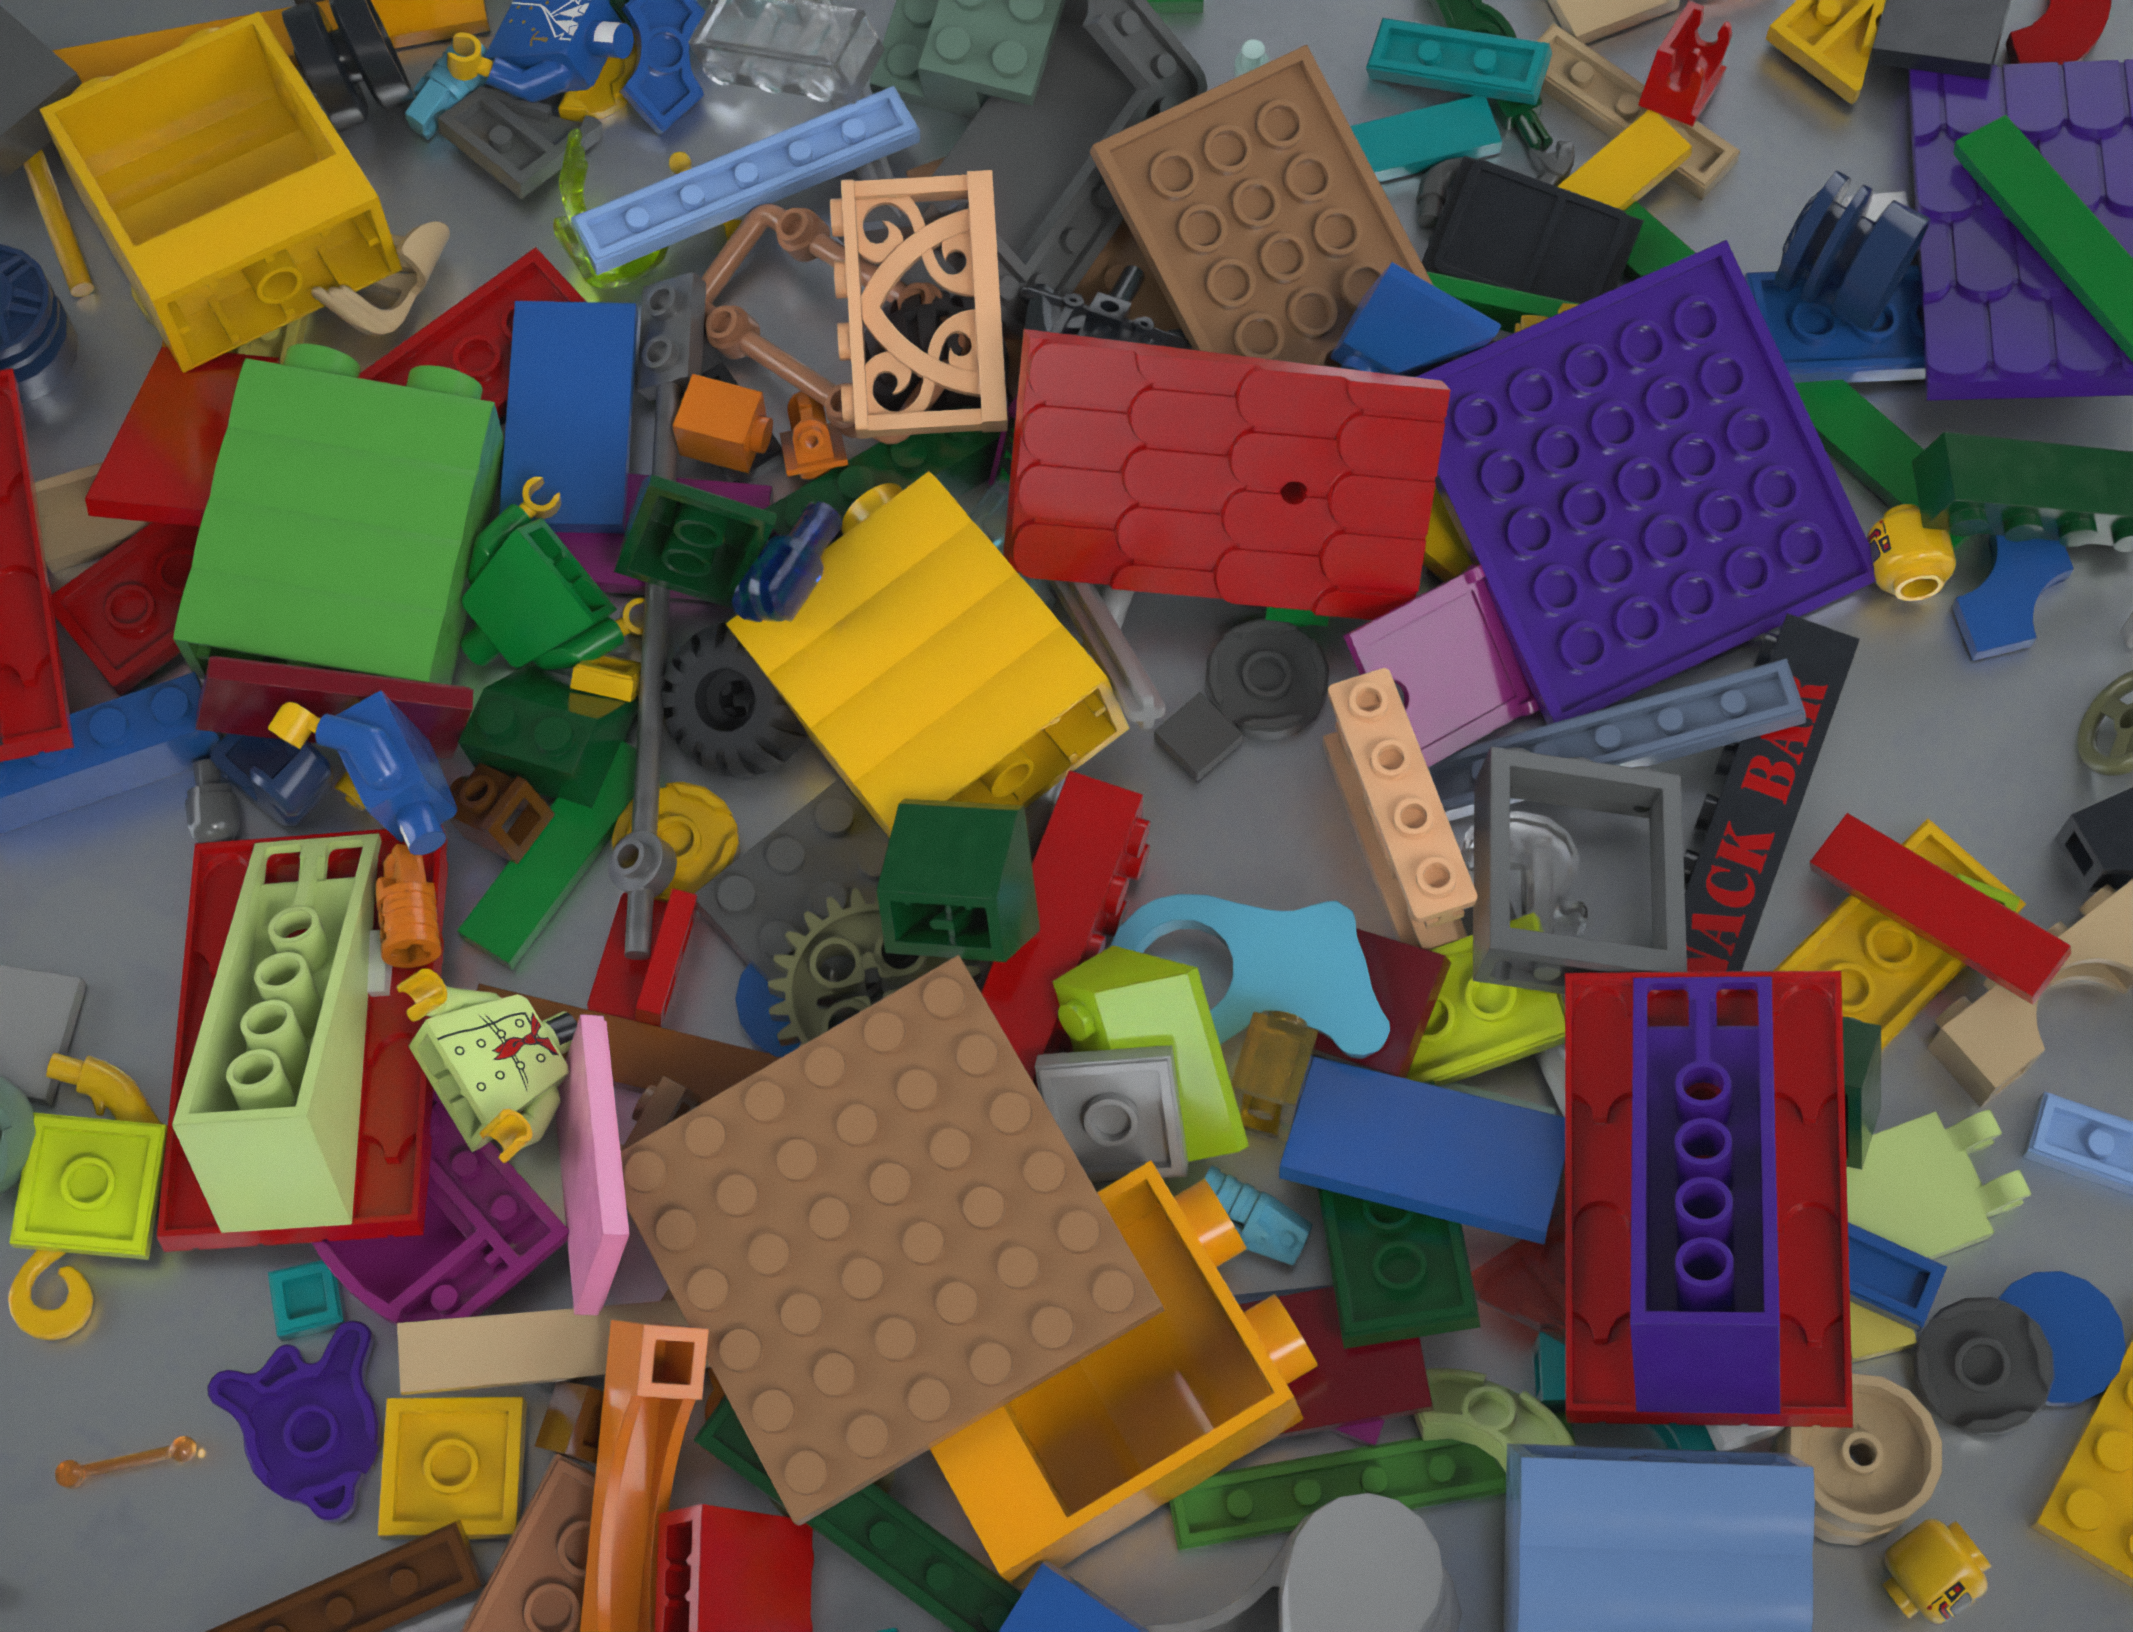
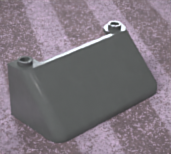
M1066 0L1033 106L990 95L931 176L967 175V171L992 170L1002 335L1007 339L1023 340L1028 304L1024 303L1025 300L1020 299L1022 288H1028V286L1036 287V284H1047L1054 290L1053 294L1062 297L1066 294H1072L1124 220L1090 154L1093 144L1207 91L1206 77L1200 65L1146 0ZM969 199L914 202L923 217L925 226L944 216L969 208ZM881 205L872 209L866 216L863 224L866 238L875 244L883 243L888 238V229L882 221H888L897 226L902 233L903 241L914 234L908 217L904 214L900 218L887 205ZM844 236L837 237L844 244ZM942 245L933 250L939 266L947 274H958L965 268L966 258L962 253L952 252L948 255L945 262ZM922 258L900 279V281L907 285L916 282H927L935 285L940 291H947L931 278ZM948 292L951 298L955 295L953 293ZM966 297L975 303V297Z

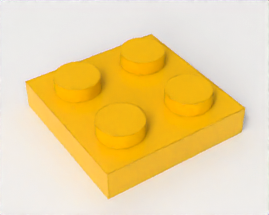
M523 1397L387 1398L378 1536L382 1540H414L457 1520H461L468 1539H510L521 1519L527 1416L526 1400Z

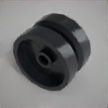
M306 0L282 11V18L294 46L293 51L300 69L317 100H320L328 117L339 132L367 121L368 105L359 82H365L377 104L387 111L415 99L403 65L371 0H329L333 16L338 25L336 30H333L320 6L311 0Z

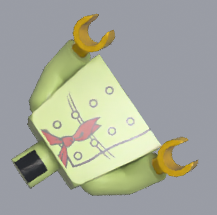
M426 968L419 970L397 985L399 992H406L416 1003L407 1010V1015L411 1021H418L424 1016L431 1017L424 1022L410 1043L409 1048L470 1150L474 1152L492 1139H495L504 1150L498 1158L503 1163H507L520 1149L540 1141L560 1105L561 1100L558 1087L569 1074L568 1065L562 1054L569 1051L577 1027V1022L572 1015L562 1011L541 1021L528 999L522 995L517 994L501 998L496 993L445 986L437 973Z

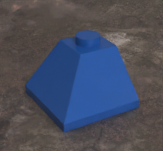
M1391 262L1363 295L1330 358L1342 365L1341 368L1417 377L1485 347L1497 335L1502 325Z

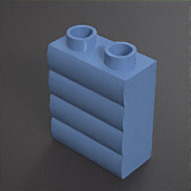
M1507 1443L1503 1632H1812V1553L1815 1508L1813 1467L1789 1453Z

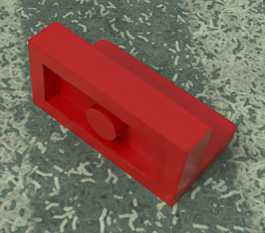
M672 888L668 903L654 900L651 957L645 960H632L624 955L628 894L623 893L619 900L587 1002V1010L663 1027L697 916V895Z

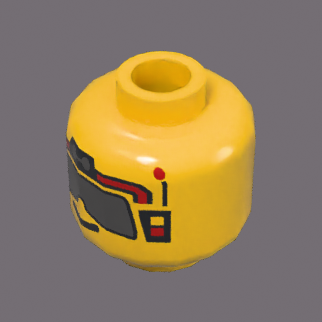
M1903 504L1889 509L1885 512L1883 518L1877 521L1868 532L1867 540L1871 547L1876 583L1880 589L1895 595L1898 599L1917 601L1932 597L1942 590L1944 583L1954 573L1956 558L1949 530L1923 528L1920 508L1916 505Z
M1929 1518L1887 1548L1884 1554V1562L1892 1577L1882 1585L1908 1619L1920 1611L1929 1622L1943 1625L1984 1596L1988 1588L1984 1572L1992 1566L1956 1520L1946 1526L1938 1519Z

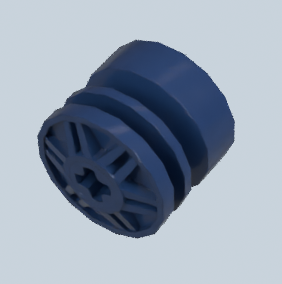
M1836 170L1823 188L1808 200L1796 219L1784 243L1781 264L1773 284L1790 292L1804 271H1809L1810 275L1803 288L1801 299L1812 303L1829 282L1838 286L1830 314L1868 333L1885 309L1906 273L1928 230L1931 219L1893 200L1876 221H1872L1866 217L1872 200L1873 189L1863 185L1848 206H1843L1842 203L1852 179Z
M0 244V370L13 368L19 386L21 403L27 404L48 395L67 378L77 358L78 335L59 297L56 296L40 264L23 250Z

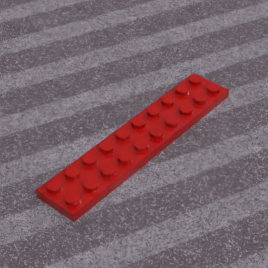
M535 247L360 373L359 378L406 386L410 370L417 366L431 365L457 370L480 383L483 388L481 400L495 403L500 420L507 414L515 301H587ZM152 522L52 594L55 619L120 697L181 653L173 638L182 595L192 568L200 529L198 526Z

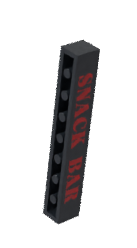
M1788 613L1778 635L1766 631L1753 667L1787 658L1806 713V723L1724 745L1714 771L1715 775L1725 778L1719 797L1709 793L1706 794L1694 826L1695 830L1705 833L1699 852L1686 849L1683 856L1687 972H1731L1743 970L1859 644V638Z

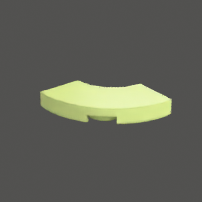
M1451 1368L1426 1369L1434 1411L1413 1414L1423 1441L1453 1439L1476 1445L1496 1458L1505 1472L1507 1443L1576 1446L1571 1435L1555 1414L1528 1392L1523 1391L1519 1394L1507 1387L1487 1381V1374Z

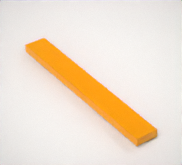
M329 0L314 2L323 10L333 30L338 29ZM371 0L395 49L450 39L460 32L477 34L490 31L485 0ZM291 7L260 12L293 65L298 67L299 64L293 51L294 46L282 18V11ZM251 14L52 51L78 74L83 84L96 77L115 76L179 47L186 38L200 30L222 28Z

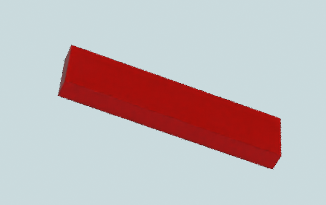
M1846 813L1809 861L1811 871L2032 1005H2034L2071 955L2070 944L1849 813Z

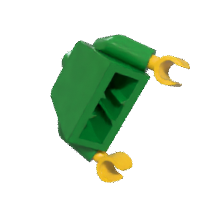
M532 477L527 480L522 491L524 501L519 506L510 504L475 539L467 572L471 586L463 595L461 602L463 608L477 625L461 638L460 645L466 656L472 662L482 667L487 666L498 655L502 654L508 663L516 669L531 661L543 670L573 668L581 661L599 659L624 644V637L628 634L643 636V628H637L630 622L629 612L632 607L645 602V598H636L629 601L623 607L620 618L615 621L609 616L617 611V608L545 522V518H550L558 512L561 506L560 492L554 495L552 500L545 505H536L531 501L532 494L544 484L543 477ZM533 517L539 518L535 521L531 520Z

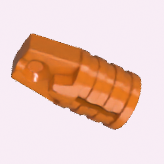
M396 844L392 849V853L386 857L383 863L384 877H379L376 881V905L379 911V927L381 928V958L386 964L394 967L413 968L427 965L441 955V943L438 938L436 893L434 883L426 881L422 855L411 854L407 845Z

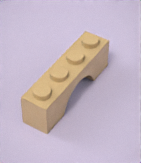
M2133 879L2117 892L2109 884L2097 891L2079 908L2084 917L2069 929L2060 921L2047 930L2071 945V955L2046 989L2055 984L2071 980L2098 982L2123 994L2133 988ZM1989 978L1983 983L1989 991L1978 1000L1971 1003L1963 996L1936 1018L1934 1022L1940 1027V1030L1927 1047L1980 1108L2028 1071L2045 1051L2037 1026L2036 1012L2039 998L2032 1005Z

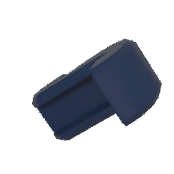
M228 733L210 751L212 763L224 777L263 812L283 826H296L332 789L333 768L331 764L307 740L302 748L298 749L281 739Z

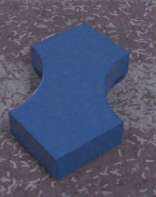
M630 0L621 9L629 19L635 33L637 60L630 79L621 89L620 93L658 136L665 132L704 96L702 88L693 75L689 55L694 29L706 14V11L696 0Z
M1990 535L1989 549L1992 562L1988 578L1973 591L1956 597L1951 606L1972 661L2032 647L2037 639L2033 624V613L2037 598L2048 588L2068 579L2074 570L2066 547L2061 545L2059 541L2031 539L2014 542L2007 540L2002 535Z

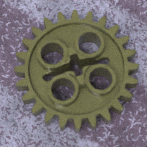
M852 889L851 907L844 910L830 896L826 898L829 917L822 921L815 914L806 911L803 915L809 933L804 936L797 932L787 931L785 934L787 943L795 951L794 956L785 954L774 955L773 962L775 967L786 974L787 978L768 981V989L770 994L784 998L786 1001L770 1007L769 1013L772 1021L791 1022L777 1034L781 1046H787L800 1042L801 1045L799 1047L832 1029L840 1021L851 1018L870 1007V1000L866 996L868 994L867 984L880 982L881 988L885 992L883 998L952 958L919 955L918 960L906 969H896L889 966L883 959L886 953L877 894L874 904H865L859 889ZM833 956H844L855 964L853 973L847 979L840 982H831L824 979L819 974V970L822 964ZM966 966L975 983L981 980L980 967ZM826 998L833 1000L851 998L850 1000L836 1003L828 1009H820L817 1006L820 1000Z

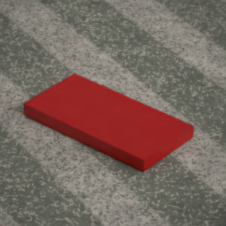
M161 347L85 497L88 516L200 527L210 498L215 467L228 428L234 393L245 358L280 364V358L225 353L183 373L168 347Z

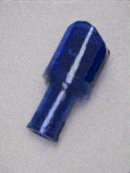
M810 502L787 536H775L768 541L735 589L732 603L734 612L744 620L762 622V620L768 622L793 621L823 576L824 567L820 558L828 544L842 528V520L837 511L823 502H817L816 505Z

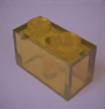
M1271 1011L1269 1015L1253 1012L1231 1082L1244 1130L1285 1142L1288 1140L1310 1070L1318 1036V1030L1307 1027V1022L1294 1014L1283 1011Z

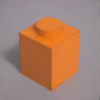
M692 374L672 426L680 456L749 474L756 452L764 454L769 446L773 431V419L767 417L763 392Z

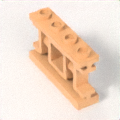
M1382 668L1331 684L1328 688V698L1338 721L1335 723L1337 732L1324 735L1322 746L1396 941L1432 950L1467 937L1461 918L1464 917L1465 908L1476 904L1477 892L1390 671Z

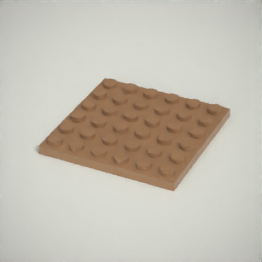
M959 955L621 1151L626 1207L689 1326L709 1329L706 1358L793 1523L798 1526L1165 1311Z

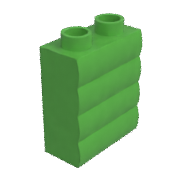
M295 344L287 349L283 365L245 358L235 389L228 428L218 455L210 498L200 525L192 568L184 588L173 639L191 671L195 672L199 679H205L209 657L219 656L451 685L460 649V640L463 636L468 614L461 602L463 595L471 586L467 572L475 539L489 523L504 454V438L495 403L481 400L483 388L478 381L457 370L431 365L412 368L409 372L406 386L359 378L361 367L356 360L343 352L316 344Z

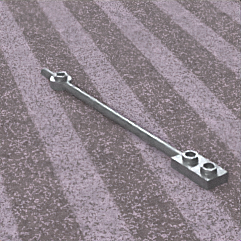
M694 272L643 286L637 391L649 401L656 400L652 474L675 482L678 448L672 425L680 407L681 393L686 391L692 374L702 376L706 282ZM647 582L645 584L632 831L615 846L608 866L612 883L628 894L624 955L632 960H645L651 957L654 897L661 894L669 886L677 866V858L673 847L657 836L664 717L661 690H665L664 675L666 673L670 589Z

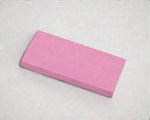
M580 1015L566 1058L569 1074L558 1087L561 1102L556 1111V1124L566 1227L569 1229L567 1241L574 1315H598L599 1311L603 1309L630 1234L607 1022L604 1021V1016Z

